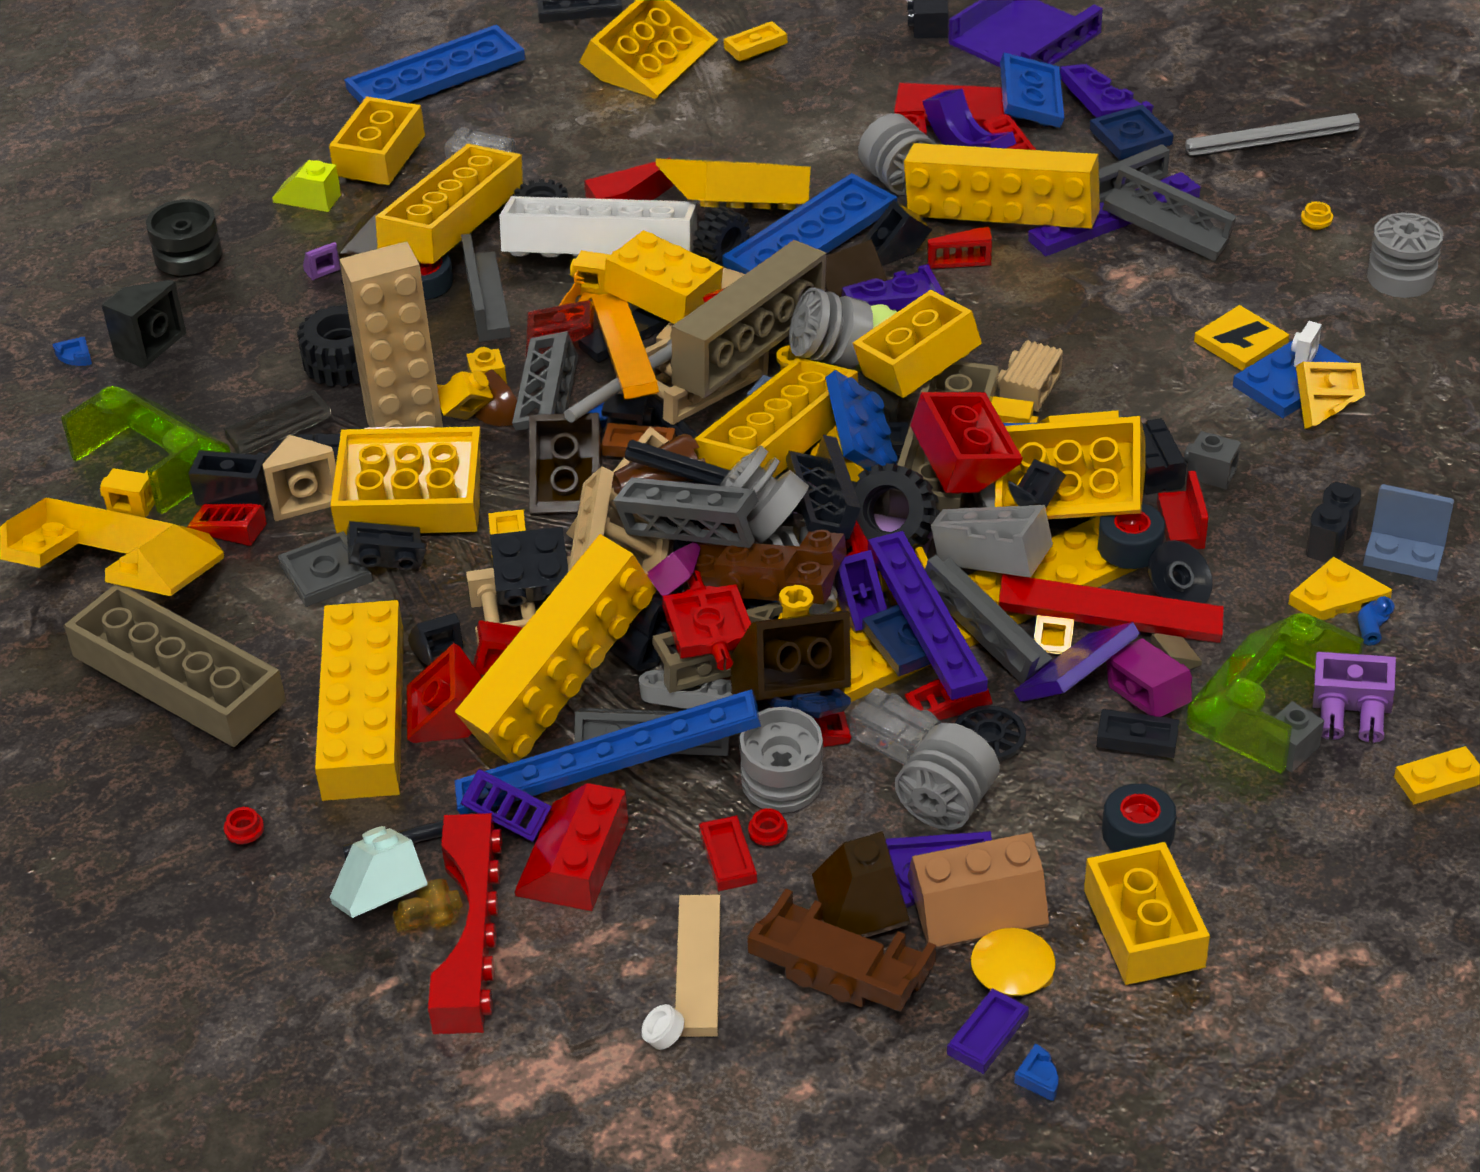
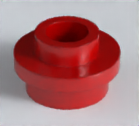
M239 807L232 810L227 815L224 823L226 838L235 844L253 842L264 831L262 817L250 807Z
M765 808L753 815L748 824V834L752 841L759 845L773 846L781 843L786 838L788 824L779 811Z

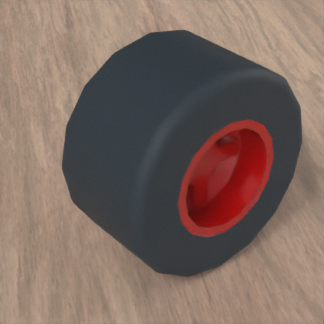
M1142 503L1140 514L1100 516L1098 550L1101 556L1110 564L1120 568L1139 569L1148 567L1152 552L1164 543L1165 521L1161 513L1152 506Z
M1128 784L1119 787L1109 794L1104 804L1102 821L1103 839L1108 848L1113 852L1166 842L1169 849L1175 835L1176 806L1170 796L1157 787L1148 784Z

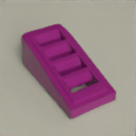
M692 542L672 552L647 572L648 578L662 596L669 595L690 579L701 549L697 542Z

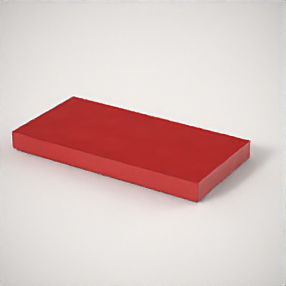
M899 83L895 108L924 107L922 101L945 90L963 89L969 110L981 128L984 121L1004 114L1002 87ZM924 111L926 126H931L927 114Z

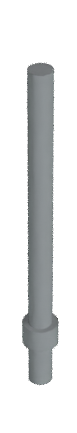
M671 339L667 342V346L648 357L653 370L672 359ZM615 378L565 410V418L569 422H574L621 392L618 378Z

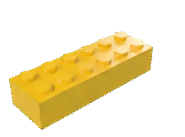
M914 143L904 160L907 206L909 210L916 213L919 217L1092 229L1100 211L1098 154Z
M466 144L375 216L377 249L407 241L420 263L434 264L462 240L461 235L471 233L513 196L516 188L520 189V185L523 184L522 155Z
M800 357L796 358L694 439L700 447L694 449L697 459L704 458L708 464L731 470L741 458L752 453L761 445L768 451L760 464L762 468L774 457L780 461L772 475L775 478L788 467L785 460L788 451L804 454L836 425L825 377L834 370H837L846 377H852L858 382V371Z
M599 534L455 710L458 717L484 747L508 763L519 761L527 756L543 731L554 723L559 711L570 698L579 692L582 683L592 670L603 662L606 653L617 639L625 635L630 623L638 613L649 605L652 596L657 590L635 555Z
M399 600L324 606L315 771L322 801L400 795L404 630Z

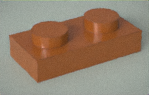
M608 423L601 444L602 456L624 458L629 441H638L649 427L670 441L676 437L675 428Z

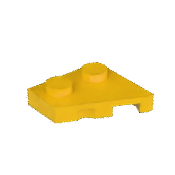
M1302 362L1296 365L1305 429L1317 426L1325 419L1365 396L1361 363Z
M1332 557L1290 593L1288 604L1319 622L1334 618L1337 614L1361 610L1362 603L1377 600L1381 596L1391 599L1392 589L1343 561Z

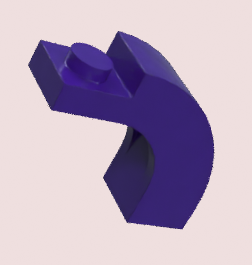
M963 89L945 90L922 101L931 127L942 145L1008 148L1016 144L1013 132L990 133L978 125L969 110Z

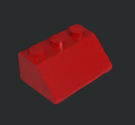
M921 392L910 427L945 493L980 492L1022 463L1023 457L985 392Z
M587 783L553 802L552 809L543 824L516 886L515 896L593 911L628 824L626 790Z

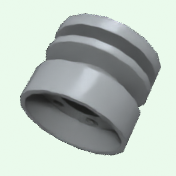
M890 113L879 117L863 133L858 146V157L862 165L874 176L878 177L889 190L897 195H907L904 160L914 143H936L903 115Z
M1395 213L1381 218L1374 226L1368 263L1367 279L1371 286L1381 293L1402 298L1417 297L1429 292L1435 285L1438 259L1443 242V231L1440 226L1430 218L1414 213Z
M816 287L809 288L798 301L791 319L789 330L791 352L797 357L809 358L813 361L823 360L826 364L853 369L859 364L852 343L873 329L871 306L866 301L849 296L839 297L834 292H825L823 289Z
M761 445L752 453L741 458L720 484L726 487L755 490L758 502L746 518L754 540L759 544L767 540L785 521L809 488V485L791 470L776 480L772 475L780 461L775 457L762 468L760 464L768 451Z
M789 707L767 708L759 712L761 727L741 732L739 737L743 792L751 803L761 809L771 808L780 813L795 812L810 805L819 795L823 784V738L821 728L813 717L799 709Z
M940 723L932 726L915 750V753L911 755L896 776L895 791L900 802L910 814L923 823L937 829L954 830L963 827L980 803V799L983 798L998 777L1000 763L992 747L973 730L955 723Z

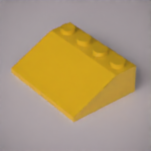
M636 0L590 40L579 63L601 81L656 99L713 47L718 39L671 0Z
M656 158V166L687 199L700 200V207H718L719 201L726 202V207L745 208V202H752V208L771 209V203H778L777 209L795 210L796 204H804L809 201L811 167Z
M1140 416L1005 426L1023 460L1019 466L995 481V507L1018 506L1009 493L1007 483L1011 481L1018 485L1033 460L1036 459L1058 468L1066 475L1046 507L1048 519L1141 513L1145 479V434Z
M480 426L341 430L330 505L336 533L344 531L347 535L349 521L420 527V533L478 532L480 510Z

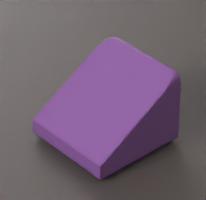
M335 242L305 253L303 268L312 280L341 270L337 244Z

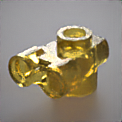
M436 879L427 882L428 885L415 890L417 897L399 901L398 910L393 912V920L399 933L409 931L427 923H431L432 928H440L455 921L454 915H458L463 907L459 892L457 890L450 891L446 879Z

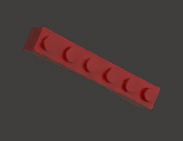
M492 813L444 815L441 847L445 870L457 882L469 903L466 926L458 944L447 959L431 974L428 1002L429 1017L433 1034L484 1033L485 1015H492L491 989L486 990L487 981H494V957L488 955L489 948H496V925L491 923V916H498V893L493 891V884H500L499 860H494L496 853H502L501 829H494Z

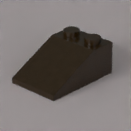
M586 413L574 422H569L564 414L529 415L530 515L578 514L583 483L602 466V427L599 413Z

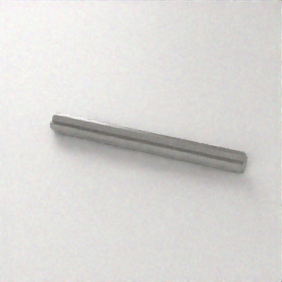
M1356 113L1189 138L1186 140L1185 150L1188 156L1192 157L1352 132L1359 129L1360 119Z

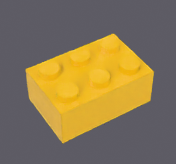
M366 97L329 145L332 164L337 166L338 177L368 181L379 185H390L425 136L421 105Z
M643 230L606 258L604 291L675 324L704 304L703 297L706 294L721 289L723 266Z
M929 290L852 344L863 375L904 398L914 393L933 377L940 375L959 359L966 357L972 350L981 345L982 341L972 310L933 290Z
M1166 842L1087 858L1084 892L1125 985L1206 968L1210 935Z

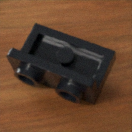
M349 521L347 527L348 564L362 565L364 567L398 568L400 570L420 569L426 553V544L421 543L420 527Z

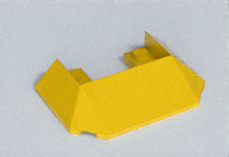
M47 497L10 518L0 526V560L41 568L77 544L116 551L126 555L105 568V582L167 596L174 595L224 559V551L209 533L172 523Z

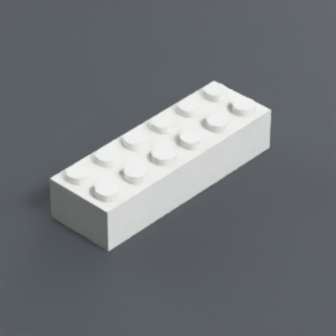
M511 196L500 213L501 252H510L513 256H525L532 252L541 253L545 257H556L560 253L573 254L577 258L581 250L611 255L613 251L618 250L643 230L653 233L670 243L679 245L690 252L694 248L693 241L697 239L694 236L697 230V201Z

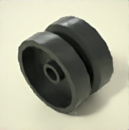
M180 199L160 205L149 213L146 219V227L155 265L161 271L172 275H190L209 269L219 261L222 254L221 243L217 232L214 210L207 203L194 199Z

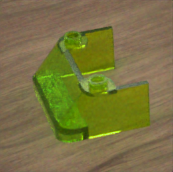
M116 386L104 388L61 417L72 459L76 462L128 427L163 447L169 455L147 470L156 509L160 514H164L193 493L188 473L199 450L231 453L230 447L226 443L162 405Z
M1306 613L1293 614L1252 632L1193 698L1192 702L1189 703L1186 717L1187 725L1194 732L1282 774L1286 769L1292 726L1260 711L1264 706L1266 697L1265 691L1260 684L1284 656L1315 669L1316 652L1361 655L1364 639Z

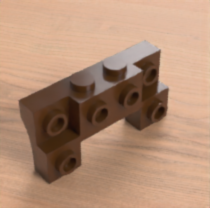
M706 526L703 528V530H710ZM725 526L731 532L738 533L736 527ZM827 530L809 531L800 546L753 543L750 548L697 542L701 549L694 570L701 573L705 586L721 587L736 584L743 599L779 601L780 591L784 587L802 585L811 590L813 604H825L831 595L836 572L847 554L844 533H830ZM684 582L683 590L686 591L689 589L687 582Z
M788 889L783 891L771 911L765 918L755 924L747 937L748 953L786 967L787 979L794 981L799 986L810 987L829 994L838 1001L849 1002L860 1007L869 999L901 1012L913 990H920L936 962L935 944L928 942L923 952L905 946V934L899 931L884 954V944L823 922L821 902L815 900L809 910L793 904V891Z

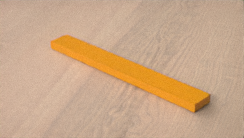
M610 293L591 296L624 399L628 400L657 394L659 392L657 380L628 302Z

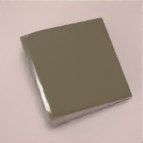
M1159 633L1151 635L1152 645L1161 649L1179 663L1184 664L1188 669L1202 665L1201 659L1183 637Z

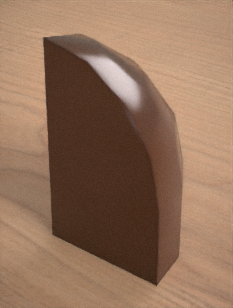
M491 369L485 373V376L488 379L489 388L494 399L476 412L474 416L486 424L512 426L517 399L506 382Z

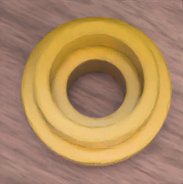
M1311 202L1302 211L1301 221L1310 229L1321 230L1332 224L1333 214L1328 204Z

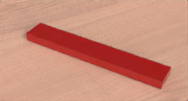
M1002 573L998 605L1007 612L1074 619V622L1108 627L1134 622L1138 631L1159 633L1215 643L1221 642L1224 606Z

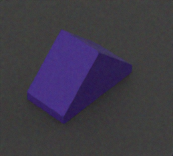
M871 550L846 556L835 575V588L838 593L836 599L842 611H849L850 626L855 632L862 630L863 618L884 611L887 607Z

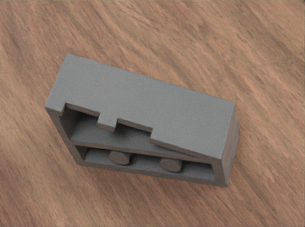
M1045 505L942 509L931 524L937 556L943 562L951 558L962 568L1031 577L1053 545Z

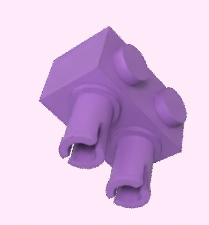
M1316 652L1313 708H1321L1320 718L1324 720L1322 738L1329 739L1330 725H1333V740L1342 738L1344 736L1345 710L1360 711V730L1358 736L1362 741L1369 742L1370 728H1373V743L1384 739V713H1392L1396 657Z

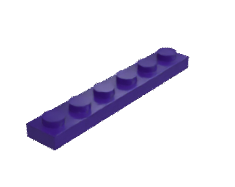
M1183 172L1159 180L1194 197H1200L1201 187ZM1153 192L1157 200L1163 203L1168 202L1163 194ZM1104 202L1100 203V211L1092 229L1042 225L1028 231V241L1043 255L1049 256L1132 223L1103 210Z
M899 531L868 539V550H871L876 566L950 699L954 700L987 691V677L904 532Z

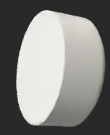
M668 1004L654 1008L643 1022V1039L658 1050L670 1047L682 1033L684 1027L683 1015Z

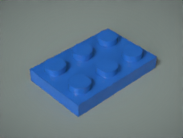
M1003 53L1000 60L1004 114H1008L1016 119L1023 118L1038 122L1044 126L1051 125L1060 128L1064 121V108L1059 66Z
M1293 340L1237 373L1233 379V387L1281 418H1285L1302 407L1297 371L1294 366L1296 352L1291 351ZM1320 344L1318 352L1312 362L1349 363Z
M834 370L825 378L843 457L867 471H871V466L878 464L886 466V463L897 465V455L892 447L890 439L891 430L885 419L882 398L876 392H870L859 385L854 378H848Z

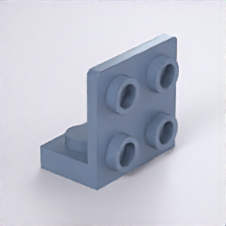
M1382 484L1378 493L1372 532L1365 552L1363 566L1436 581L1445 549L1454 500L1448 497Z

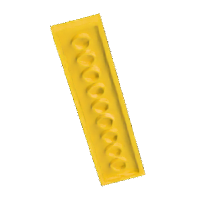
M1100 516L1053 536L1052 547L1030 578L1098 588L1137 569L1117 567L1101 556L1098 550ZM978 570L968 575L998 604L1002 573ZM1005 611L1018 625L1036 617L1034 615ZM952 616L968 646L971 647L978 644L979 642ZM851 628V687L839 689L851 698V702L928 666L898 676L863 630L854 632Z

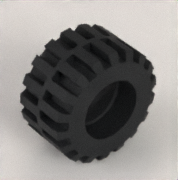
M347 304L328 306L326 309L315 311V314L308 315L305 318V322H301L299 331H297L303 368L310 379L314 378L317 383H326L327 386H348V384L360 383Z
M886 463V466L878 464L871 466L872 470L869 472L863 470L858 474L860 479L857 482L852 481L861 507L857 522L867 540L903 531L914 552L915 548L920 544L925 545L930 540L927 536L932 532L931 524L940 513V510L936 509V503H939L937 495L933 494V486L930 482L923 479L924 476L918 472L896 464ZM890 489H897L902 491L908 499L909 514L905 523L897 530L892 532L883 531L878 527L874 519V506L877 499L884 492Z

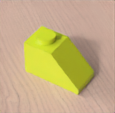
M308 160L282 184L272 197L273 203L329 212L341 196L337 166L318 160Z

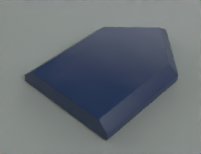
M840 689L764 699L773 708L789 707L799 709L813 718H822L843 712L851 704V698Z

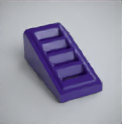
M478 769L460 803L478 814L492 813L494 822L532 842L537 838L552 809V806L481 769ZM489 782L493 786L481 806L476 802L486 783ZM501 790H504L508 793L496 814L491 809ZM517 797L522 802L512 821L506 819V816ZM533 805L537 809L525 829L519 825L529 806Z

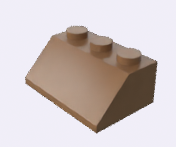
M1032 832L912 856L908 872L909 883L926 943L935 944L936 950L979 941L986 934L998 929L1019 928L1033 930L1048 927L1049 916L1044 871Z

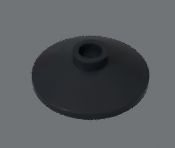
M1173 540L1162 543L1152 552L1148 563L1150 582L1159 597L1198 603L1207 602L1212 592L1213 580L1210 568L1199 551L1185 542Z

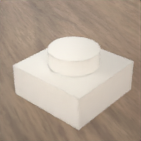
M1308 321L1302 333L1297 332L1291 346V351L1296 352L1295 367L1302 362H1312L1318 352L1322 324Z

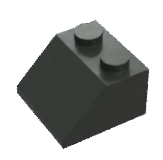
M164 280L123 287L102 304L114 357L141 368L147 367L186 334L175 281Z

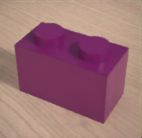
M1143 638L1125 646L1106 661L1108 686L1150 716L1162 717L1192 702V675L1190 669Z

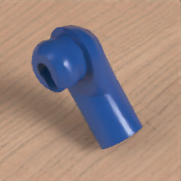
M1386 596L1378 597L1376 601L1368 603L1359 611L1357 621L1364 644L1372 646L1381 641L1382 636L1379 627L1390 618V614L1395 610L1394 603L1390 598Z

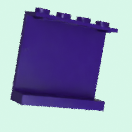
M979 0L949 19V44L1000 67L1003 53L1053 65L1101 33L1103 8L1093 4L1078 15L1073 16L1039 0Z

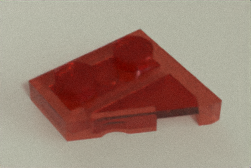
M591 300L529 311L526 357L530 338L568 331L574 343L592 333L594 329V308ZM552 346L540 348L539 353L543 354Z

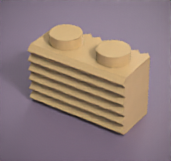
M1029 340L1025 341L1019 351L1014 350L1012 352L1008 369H1002L998 375L1000 397L1034 402L1033 411L1039 412L1042 404H1044L1047 396H1049V392H1051L1054 384H1056V381L1061 376L1063 358L1061 348L1056 349L1054 346L1050 348L1048 345L1043 346L1042 343L1037 344L1035 341L1032 343Z

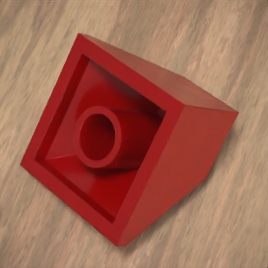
M453 643L407 685V740L412 743L468 738L472 734L455 713V710L482 677L457 644Z

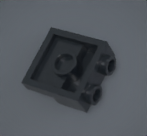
M563 527L490 534L497 605L520 606L526 602L545 601L568 573Z

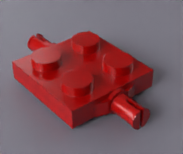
M694 570V576L692 573L690 579L686 581L689 586L688 590L682 593L663 596L662 607L680 659L713 654L717 668L724 670L725 665L726 670H728L733 665L729 651L735 650L749 628L751 621L736 584L721 587L705 586L701 573Z

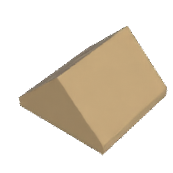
M288 435L263 463L275 522L330 507L336 469L332 447Z

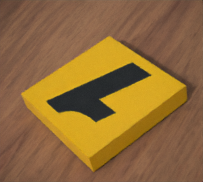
M1239 305L1195 332L1194 342L1242 371L1289 343L1290 334Z

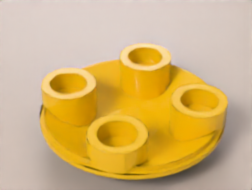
M1003 928L986 934L976 943L971 955V966L976 978L990 990L993 988L1014 998V996L1036 992L1052 983L1055 971V956L1049 944L1037 934L1019 928Z

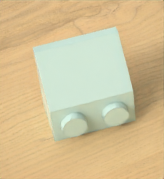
M385 826L365 832L362 835L363 840L354 843L349 851L330 895L332 904L354 918L428 885L411 839L391 828L386 829Z

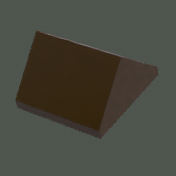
M872 240L826 256L825 292H834L839 297H842V287L875 278L888 281Z

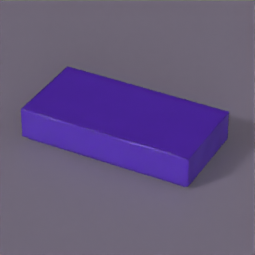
M992 988L947 1045V1055L984 1074L1027 1019L1029 1007Z

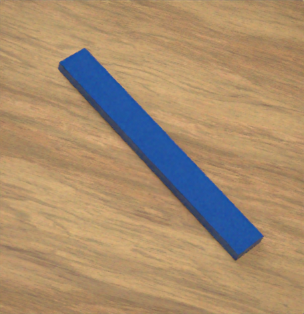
M751 689L485 772L531 796H535L761 727L756 698ZM475 774L455 780L456 804L459 814L475 812L460 804ZM486 783L476 802L477 804L483 805L493 786L491 783ZM501 790L493 807L501 806L508 792Z

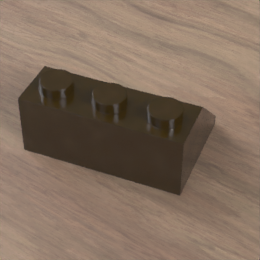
M844 610L752 622L730 656L733 661L731 667V695L752 689L756 700H764L851 687L849 611Z

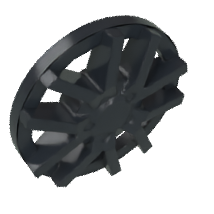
M983 705L971 708L962 713L955 722V724L963 725L984 738L995 751L999 763L1014 755H1019L1025 744L1026 728L1023 721L1014 712L1000 706ZM988 713L995 715L991 719H988L984 714ZM975 717L978 723H975L970 718ZM1004 717L1010 719L1004 724L1001 723ZM1017 726L1019 732L1012 731V729Z

